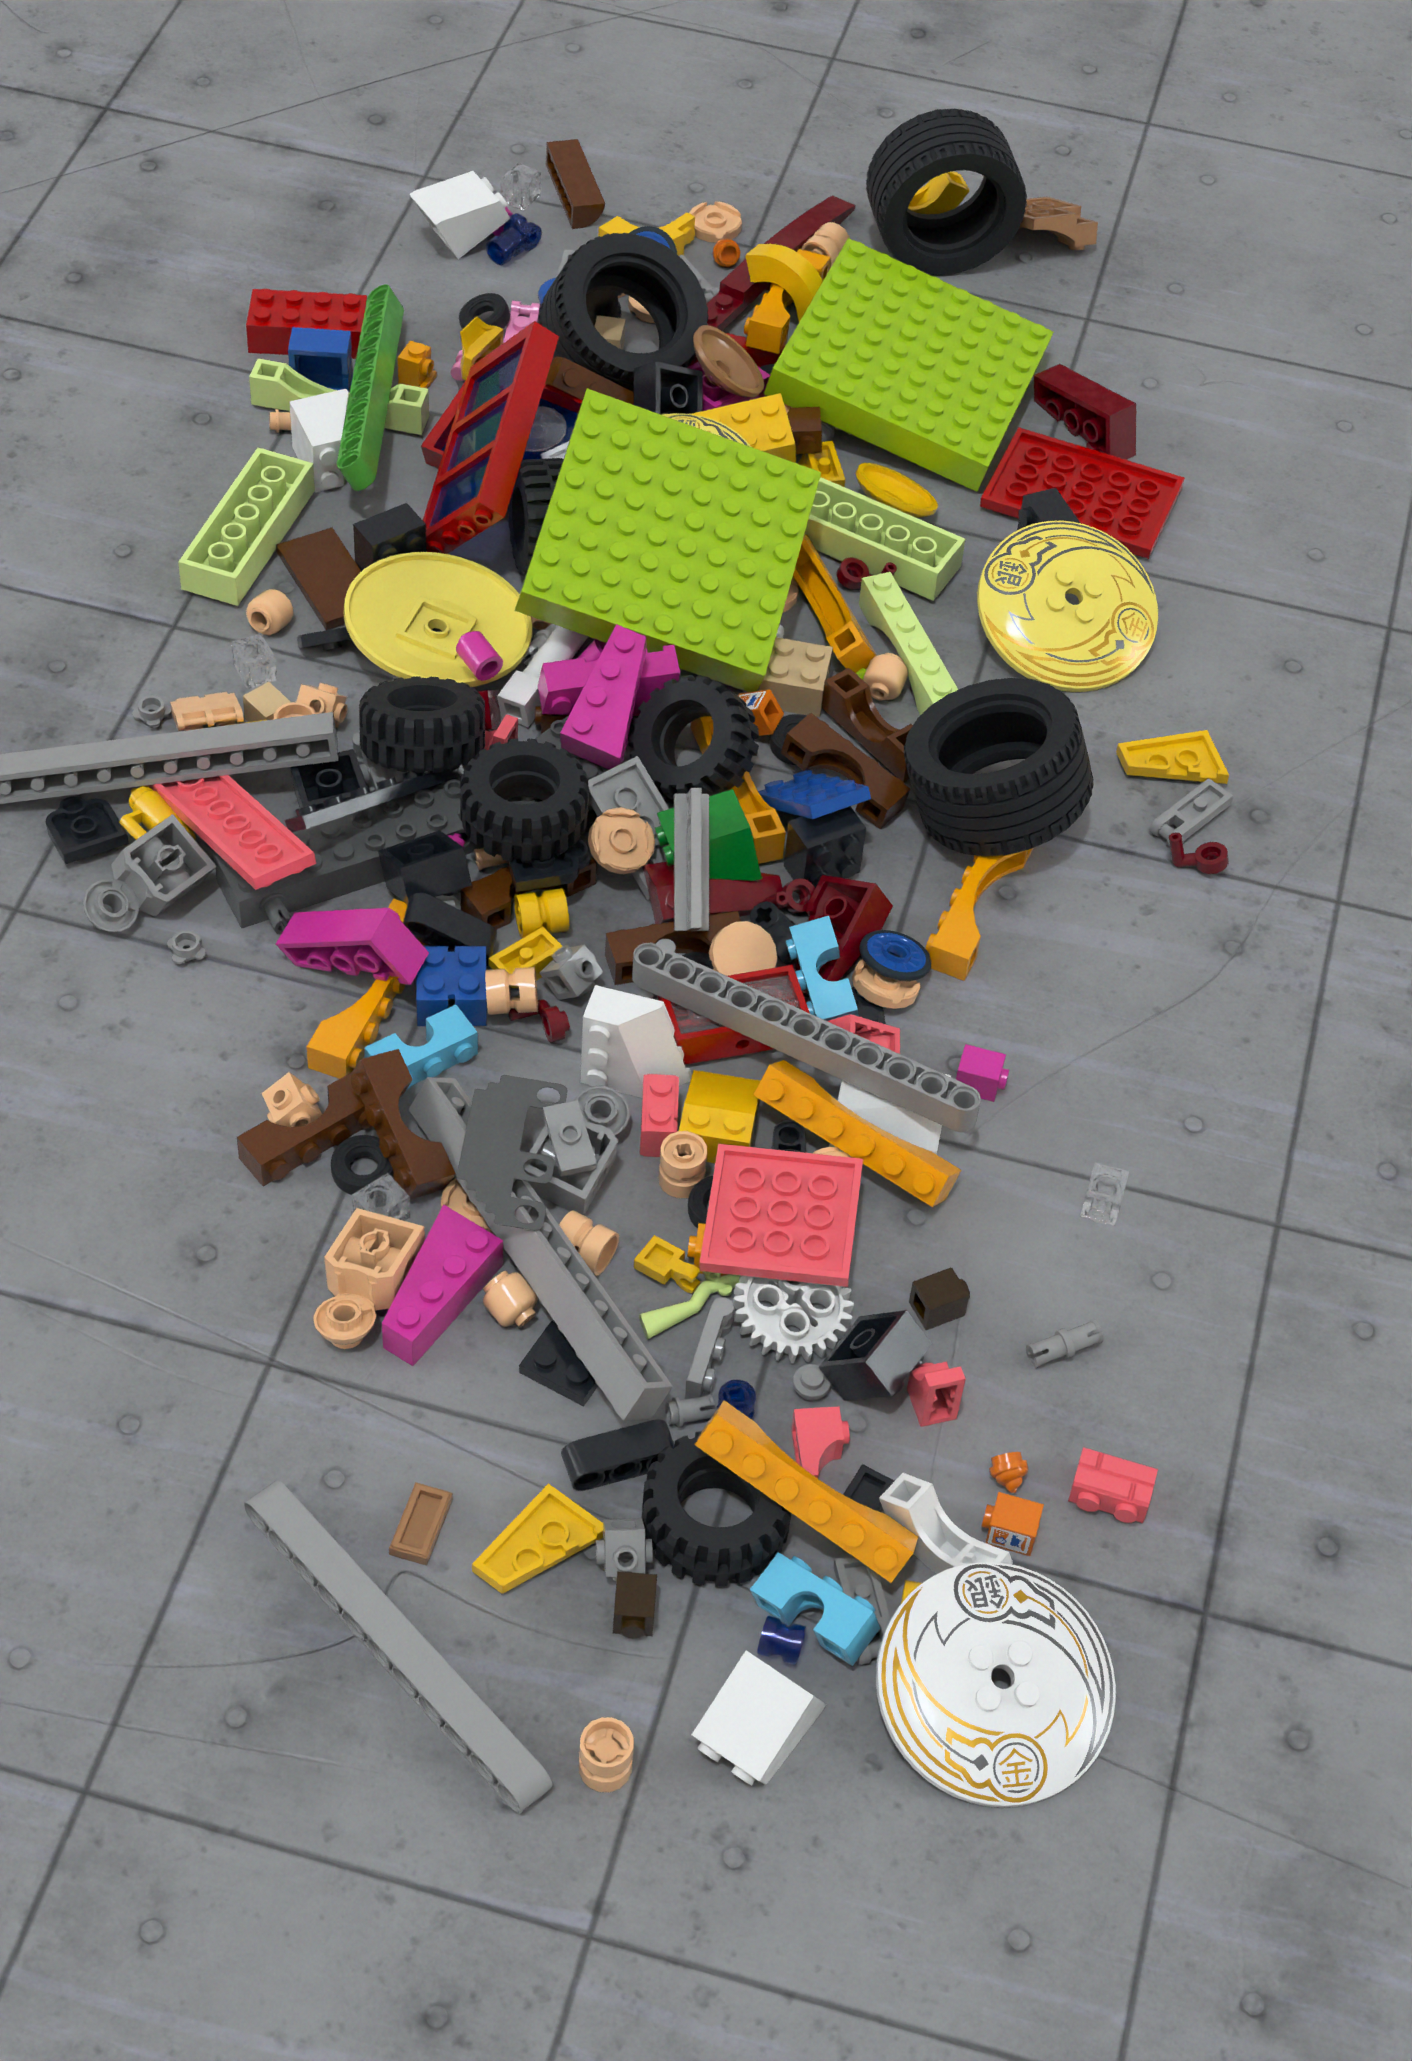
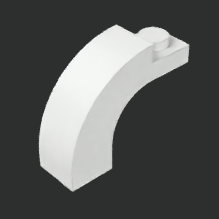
M902 1473L879 1497L884 1513L918 1536L913 1554L936 1574L959 1565L975 1562L1013 1564L1009 1552L974 1539L958 1528L942 1509L932 1483Z

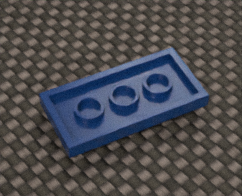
M811 770L798 772L793 775V780L787 782L783 780L769 782L764 785V790L758 791L763 800L770 807L775 808V810L810 819H815L871 799L869 787L866 785L857 784L854 780L844 781L840 777H826L824 773L813 774Z

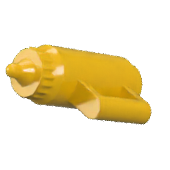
M147 786L131 789L128 803L133 812L122 816L119 823L135 840L147 833L139 825L140 823L150 831L172 814L195 840L194 831L175 814L157 791H153Z

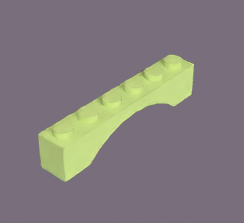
M259 358L249 376L251 404L266 408L290 411L289 401L338 391L309 380L286 363ZM398 384L392 387L384 428L422 435L429 418V389L405 384Z
M891 572L862 578L859 607L871 626H876L887 635L900 658L907 666L917 710L921 715L932 704L946 695L957 691L958 688Z

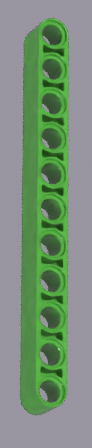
M388 284L378 286L367 297L337 459V467L355 491L367 488L376 478L404 314L402 304Z

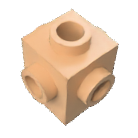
M319 683V687L301 684L296 702L310 706L315 714L333 712L335 727L337 728L344 721L347 714V704H345L347 697L337 694V687L325 683Z
M290 1072L262 1093L270 1111L267 1117L269 1121L277 1125L286 1127L303 1126L315 1121L322 1115L317 1104L320 1098L316 1091L309 1084L303 1083Z

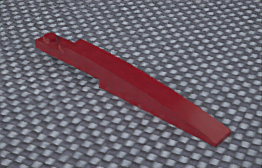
M832 195L789 223L764 244L782 245L797 252L814 236L815 232L823 224L834 222L840 225L855 210V205ZM745 259L720 282L719 292L706 304L709 316L708 326L723 331L765 289L769 291L772 282H751Z

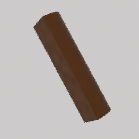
M579 140L547 142L546 167L572 229L587 227L601 216L605 208V202Z

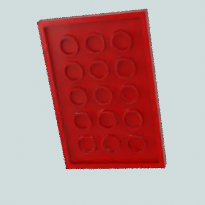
M1018 427L981 497L980 507L1019 518L1018 513L1021 509L1024 495L1056 488L1081 524L1107 533L1123 544L1133 555L1149 559L1183 487L1185 478Z

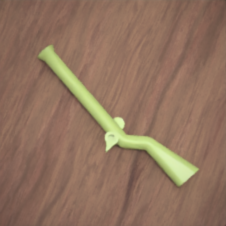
M703 1271L706 1280L697 1287L689 1301L639 1314L646 1339L648 1340L698 1313L710 1294L719 1292L722 1296L730 1295L736 1283H740V1275L728 1274L721 1276V1273Z

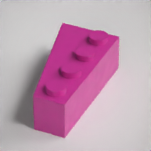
M616 624L560 732L561 748L609 770L623 763L646 656V636Z
M674 644L663 646V651L648 653L646 648V656L633 716H639L641 711L638 708L643 701L645 703L651 698L649 694L656 688L663 689L665 687L664 683L673 678L678 681L680 669ZM583 657L543 663L537 685L542 714L570 715L597 660L587 662Z
M390 908L294 912L276 942L278 948L295 966L332 972L333 968L336 967L347 975L358 976L360 971L371 972L374 979L387 981L389 976L399 977L398 980L401 984L407 985L412 984L429 954L426 948L402 923L399 915Z
M443 1204L382 1321L383 1348L411 1366H414L503 1266V1240Z

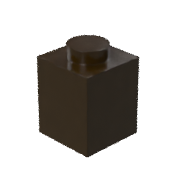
M951 1267L913 1281L909 1303L925 1330H929L965 1316L967 1303L970 1299V1291L966 1282L963 1279H959Z
M617 1571L613 1634H622L624 1637L633 1639L653 1636L657 1574Z

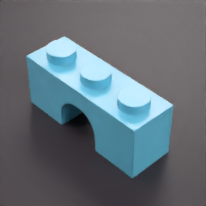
M825 916L789 927L791 939L786 940V945L791 960L798 959L801 970L795 971L801 990L807 989L810 1001L806 1002L810 1014L825 1021L849 1014L859 1016L849 979L846 978L833 982L823 979L818 974L820 968L826 962L840 958L839 946L830 917Z
M453 1005L426 1018L427 1044L416 1047L409 1046L403 1043L397 1034L394 1033L366 1046L365 1058L399 1049L413 1079L406 1089L408 1090L412 1085L427 1079V1077H435L443 1070L458 1063L467 1062L477 1055L478 1032L458 1006Z
M778 1552L750 1589L757 1605L787 1625H790L795 1617L805 1609H822L824 1611L823 1616L813 1629L820 1646L853 1666L880 1629L874 1614L875 1608L860 1596H856L853 1599L843 1593V1588L832 1578L824 1576L821 1579L811 1573L812 1569L798 1557L793 1556L790 1560Z

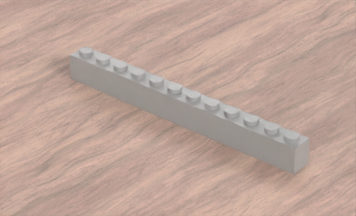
M333 712L0 754V804L338 761V738Z
M427 1077L411 1104L409 1111L430 1141L442 1142L457 1175L472 1102L455 1078ZM456 1178L469 1196V1200L475 1205L486 1221L487 1226L493 1231L495 1236L503 1240L505 1252L511 1257L520 1270L521 1275L539 1298L540 1303L546 1308L560 1332L564 1334L571 1344L577 1357L591 1373L598 1387L602 1389L613 1405L615 1412L623 1421L651 1419L673 1386L549 1210L546 1208L544 1224L540 1230L534 1231L497 1225L494 1223L495 1215L485 1212L486 1203L475 1199L476 1191L466 1188V1180ZM514 1179L511 1197L542 1202L528 1181ZM528 1205L520 1206L514 1212L515 1218L522 1223H532L538 1218L537 1210Z

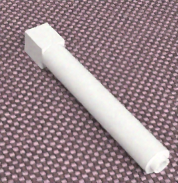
M557 626L524 671L516 670L497 695L501 718H504L507 714L518 718V724L529 727L535 719V706H541L537 685L542 664L572 659L588 636Z

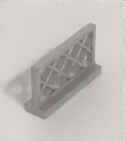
M691 788L687 794H674V931H709V794H702V788Z

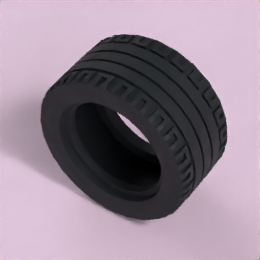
M955 108L939 109L917 115L902 123L883 140L873 155L872 161L869 164V170L867 171L866 190L879 232L889 253L898 261L911 265L926 274H957L974 269L991 260L1008 245L1016 235L1024 219L1023 216L1025 215V207L1027 205L1026 187L1010 146L998 126H995L988 118L972 111ZM965 170L984 176L974 195L957 208L939 214H922L908 209L915 193L925 183L941 174Z
M632 233L605 234L603 237H595L594 240H589L574 252L544 296L543 303L540 306V320L538 323L559 336L553 358L554 356L564 357L634 392V368L655 361L685 368L692 363L696 357L693 345L694 333L700 326L708 325L709 316L704 291L696 275L681 257L667 246L651 238ZM596 290H614L638 301L655 322L659 335V350L650 353H633L622 350L608 342L597 331L589 317L586 306V294Z
M1005 678L968 685L932 704L917 718L906 737L903 752L905 764L924 827L928 830L930 836L940 842V844L963 854L985 857L1009 855L1046 843L1067 830L1082 815L1092 796L1094 779L1077 709L1064 693L1043 682L1032 679ZM1025 759L1006 769L990 773L973 774L992 764L1008 760Z

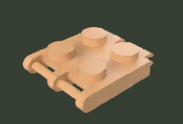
M214 693L204 695L201 698L193 696L179 698L176 701L170 702L172 716L178 731L202 729L203 725L210 727L214 726L215 723L216 727L236 724L235 721L237 723L244 722L242 708L234 693Z

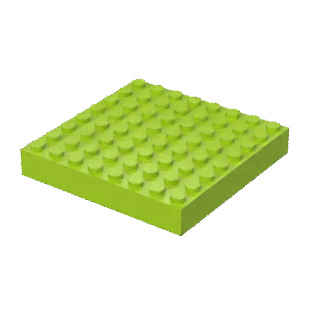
M848 238L775 363L764 395L770 396L781 393L784 404L793 408L820 407L821 421L977 492L1054 332L1041 324L1029 321L1014 312L994 305L988 300L972 295L964 289L948 284L938 277L926 274L911 265L902 263L885 253H880L861 242Z
M587 389L514 611L606 643L617 624L646 636L648 653L663 651V646L674 644L679 668L709 677L712 680L747 692L757 691L767 671L821 472Z

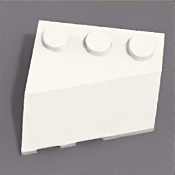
M595 985L583 1015L580 1083L590 1086H606L620 1093L642 1098L644 1075H676L679 1077V1086L690 1082L692 1073L690 1068H686L684 1065V1052L682 1047L677 1046L673 1037L675 1029L664 1002Z
M842 1080L838 1101L880 1129L918 1147L932 1151L937 1155L942 1125Z

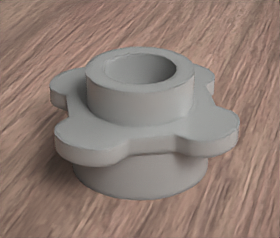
M145 696L138 702V709H134L132 715L135 720H142L149 727H158L164 717L171 715V707L164 705L163 700L158 696Z
M184 930L170 938L167 946L173 951L172 961L176 964H184L194 959H203L206 951L200 945L201 936L193 931Z

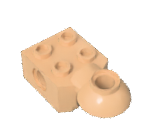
M356 1208L324 1257L327 1287L334 1297L324 1301L316 1309L313 1317L315 1328L324 1339L341 1349L353 1348L362 1342L363 1338L373 1328L376 1319L375 1311L389 1309L425 1241L424 1226Z

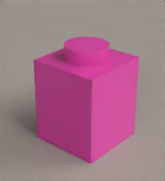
M965 1044L956 1080L976 1089L981 1099L994 1102L997 1090H1005L1009 1069L1003 1068L1006 1054Z

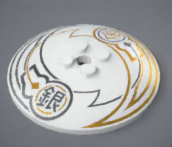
M975 1562L959 1565L932 1576L912 1591L897 1608L886 1627L878 1651L876 1663L877 1698L884 1723L894 1744L908 1763L923 1778L938 1789L966 1802L988 1807L1005 1808L1029 1805L1048 1799L1070 1786L1088 1770L1102 1750L1110 1732L1115 1710L1116 1684L1111 1657L1103 1636L1088 1612L1071 1594L1051 1579L1024 1567L1008 1563ZM1001 1668L1009 1674L1011 1678L1009 1688L1000 1689L994 1685L991 1679L993 1669Z

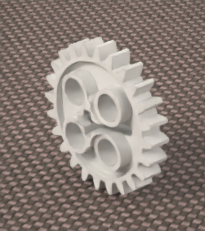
M741 1275L740 1283H736L733 1293L736 1296L733 1299V1305L738 1310L735 1312L734 1322H743L740 1334L752 1333L749 1345L753 1346L761 1342L763 1344L762 1355H765L771 1349L775 1350L776 1361H779L783 1353L789 1355L791 1363H795L797 1354H802L804 1360L810 1362L812 1351L822 1358L825 1355L826 1346L833 1350L838 1343V1339H842L846 1334L847 1329L845 1327L850 1326L852 1320L850 1313L854 1306V1302L848 1301L851 1294L850 1288L799 1282V1284L793 1285L786 1282V1280ZM759 1301H769L774 1306L766 1307L760 1304ZM812 1303L822 1304L826 1309H816ZM793 1325L798 1327L801 1331L792 1332L788 1330L786 1326Z

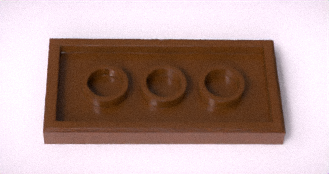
M333 527L276 544L278 556L324 628L328 630L345 624L343 611L347 590L361 570Z

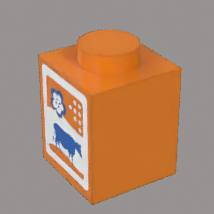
M771 689L740 693L738 696L746 703V707L752 710L755 716L753 724L758 726L759 736L773 734L784 712Z
M998 1492L995 1506L987 1504L981 1527L989 1529L985 1543L1031 1556L1044 1504Z

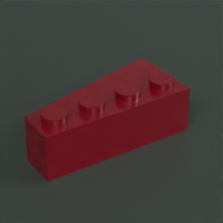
M1061 364L1033 375L1034 401L1057 422L1063 420L1068 431L1074 437L1080 435L1087 441V448L1125 460L1136 456V403Z

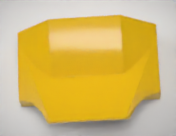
M478 316L460 331L462 343L460 368L462 379L467 380L471 366L503 344V329L498 326L488 325Z
M833 441L822 442V453L802 454L797 464L821 472L820 477L845 487L846 479Z
M541 927L489 958V966L493 970L505 969L508 974H512L515 968L535 967L537 981L542 978L540 972L553 960L552 954L563 946L544 927ZM511 985V988H519V986Z

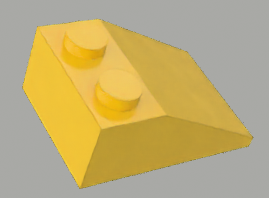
M693 1070L684 1102L679 1131L695 1133L704 1140L707 1145V1162H716L718 1144L751 1147L760 1100L753 1094L760 1080Z

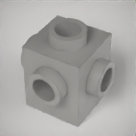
M584 944L574 947L565 945L552 954L553 960L540 974L556 998L561 1000L578 997L590 991L595 986L594 980L603 971L596 962L595 955Z
M643 1519L603 1520V1540H596V1564H603L605 1577H613V1580L617 1581V1571L645 1573V1563H652L653 1548L652 1539H645Z

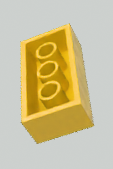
M781 393L692 413V415L711 418L727 425L739 433L752 448L796 463L795 441Z

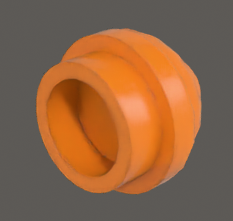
M721 239L713 248V258L718 265L731 267L739 260L740 248L731 239Z
M1010 1452L992 1457L993 1467L989 1468L991 1477L996 1479L998 1484L1005 1486L1009 1492L1016 1493L1017 1488L1023 1482V1477L1028 1473L1027 1460L1022 1459L1021 1452Z

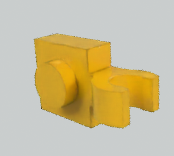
M655 1235L634 1259V1269L664 1285L672 1278L682 1290L691 1294L700 1285V1281L696 1279L700 1274V1269L693 1264L684 1262L685 1251Z

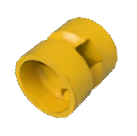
M562 888L544 890L539 897L534 892L514 896L515 917L521 938L526 937L541 927H544L550 934L569 931L568 906Z

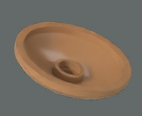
M703 325L695 331L693 336L694 350L698 362L710 383L741 397H756L762 392L764 388L762 374L754 360L740 344L723 331L712 326Z

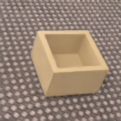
M776 637L767 671L759 691L771 689L782 711L803 715L812 713L816 717H820L824 682L829 678L833 647Z

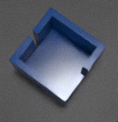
M292 327L288 347L289 366L317 384L334 390L347 388L350 393L353 378L351 331Z
M425 946L429 954L418 971L416 978L417 1026H426V1018L447 1009L448 999H455V1005L458 1006L472 1026H487L486 946H455V952H448V946Z

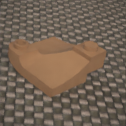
M1048 196L1026 199V211L1019 228L1047 230L1057 235L1058 242L1069 245L1068 248L1071 250H1084L1086 245L1096 244L1098 222L1082 218L1081 206Z

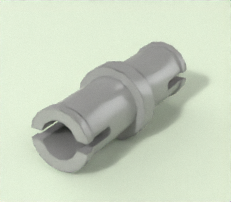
M1091 1320L1070 1330L1059 1329L1055 1332L1054 1336L1026 1346L1027 1355L1040 1351L1043 1352L1029 1360L1036 1368L1062 1356L1066 1359L1073 1357L1075 1351L1103 1342V1332L1087 1336L1089 1332L1101 1327L1096 1320Z

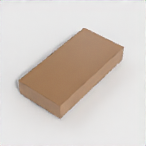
M415 1482L390 1544L389 1555L427 1566L452 1503L453 1493Z

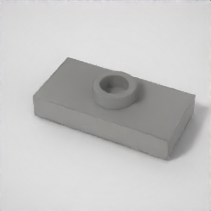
M574 1100L543 1107L542 1114L560 1176L563 1177L596 1169L597 1162L579 1101Z

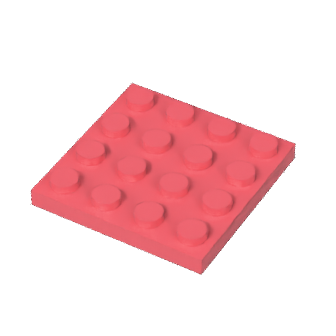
M718 1144L700 1256V1271L848 1287L863 1159Z

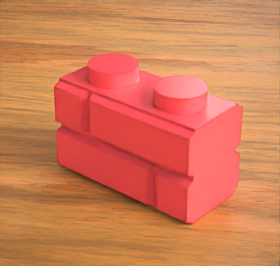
M644 1075L640 1155L660 1157L663 1140L668 1135L677 1132L679 1077L676 1075Z
M1083 1447L1068 1501L1076 1503L1084 1511L1094 1512L1100 1510L1114 1514L1115 1518L1121 1522L1133 1523L1137 1521L1143 1523L1150 1504L1158 1469Z

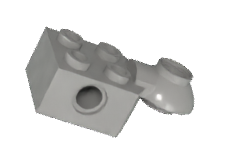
M172 814L121 851L111 864L114 880L102 879L93 883L86 890L83 899L84 913L88 920L98 929L106 932H120L129 928L135 922L139 910L156 917L204 882L216 868V865ZM103 904L109 905L114 913L108 912L103 907Z
M591 1086L581 1091L574 1099L579 1101L597 1162L596 1169L561 1177L546 1124L530 1150V1153L548 1155L555 1161L550 1182L542 1184L528 1181L537 1195L569 1211L574 1210L582 1215H585L616 1160L618 1140L615 1135L619 1134L626 1127L630 1117L629 1104L624 1096L615 1089L606 1086ZM603 1113L608 1117L605 1119H597L593 1116V1114ZM530 1159L524 1163L523 1169L528 1175L537 1177L546 1173L547 1166L541 1160Z

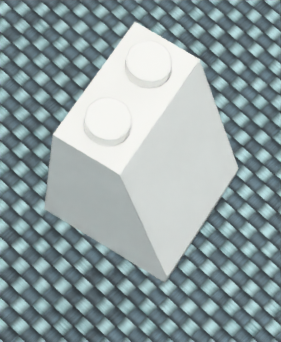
M474 171L421 188L410 194L433 231L458 259L510 219L505 210V207L508 206L505 199L499 192L493 194L492 192L495 190L487 178L483 177L480 179Z
M347 388L289 401L292 447L298 459L313 463L315 493L344 486L345 477L337 467V459L349 400Z
M746 1650L695 1728L692 1736L701 1741L697 1749L716 1762L723 1756L735 1764L731 1772L752 1786L755 1780L767 1785L827 1704Z

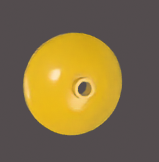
M862 463L856 470L859 485L865 495L873 500L915 518L931 516L938 508L936 499L925 488L899 472L873 463Z

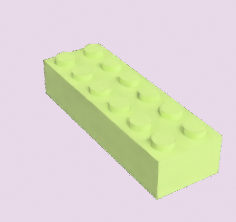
M257 448L178 561L181 589L238 606L276 550V544L282 541L314 493L313 463Z
M822 477L819 479L805 530L817 551L840 561L849 557L860 559L867 565L870 574L878 575L882 572L886 563H894L897 570L893 577L898 586L933 601L961 567L966 540Z

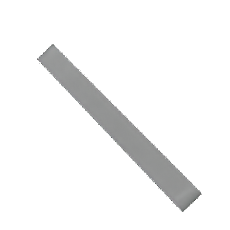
M643 943L635 948L633 953L632 979L640 988L953 1131L967 1132L975 1126L981 1097L979 1092L973 1087L657 944Z
M274 1481L244 1503L245 1510L255 1526L514 1812L520 1814L553 1787L551 1778L543 1766L281 1481Z

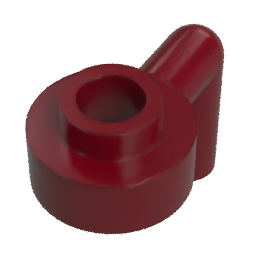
M853 557L844 559L836 573L839 582L849 589L861 588L862 578L873 576L869 574V569L863 561ZM888 562L880 574L891 572L894 575L897 567L894 563Z
M1178 832L1169 835L1171 857L1174 866H1196L1199 871L1206 874L1219 873L1228 866V851L1223 844L1218 842L1204 843L1196 849L1195 853L1184 854L1182 835Z
M795 879L788 882L781 892L765 898L763 902H771L777 908L785 907L792 913H803L807 911L808 902L815 887L806 879ZM793 892L798 893L800 897L799 903L793 900Z
M544 999L538 1000V1012L518 1013L515 1008H511L508 1013L510 1021L539 1014L542 1019L545 1035L550 1043L565 1039V1032L570 1030L566 1012H560L557 1006L551 1007Z

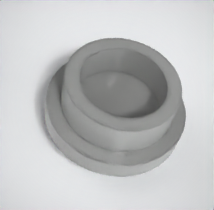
M804 1365L797 1369L794 1374L793 1387L804 1400L817 1401L825 1396L830 1389L831 1383L819 1369L818 1365Z

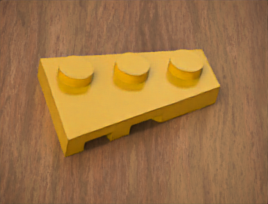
M1208 730L1118 743L1116 753L1126 775L1200 782L1210 778L1215 783L1227 784L1229 773Z
M548 1483L472 1563V1572L501 1594H504L594 1544L596 1540L603 1539V1523Z

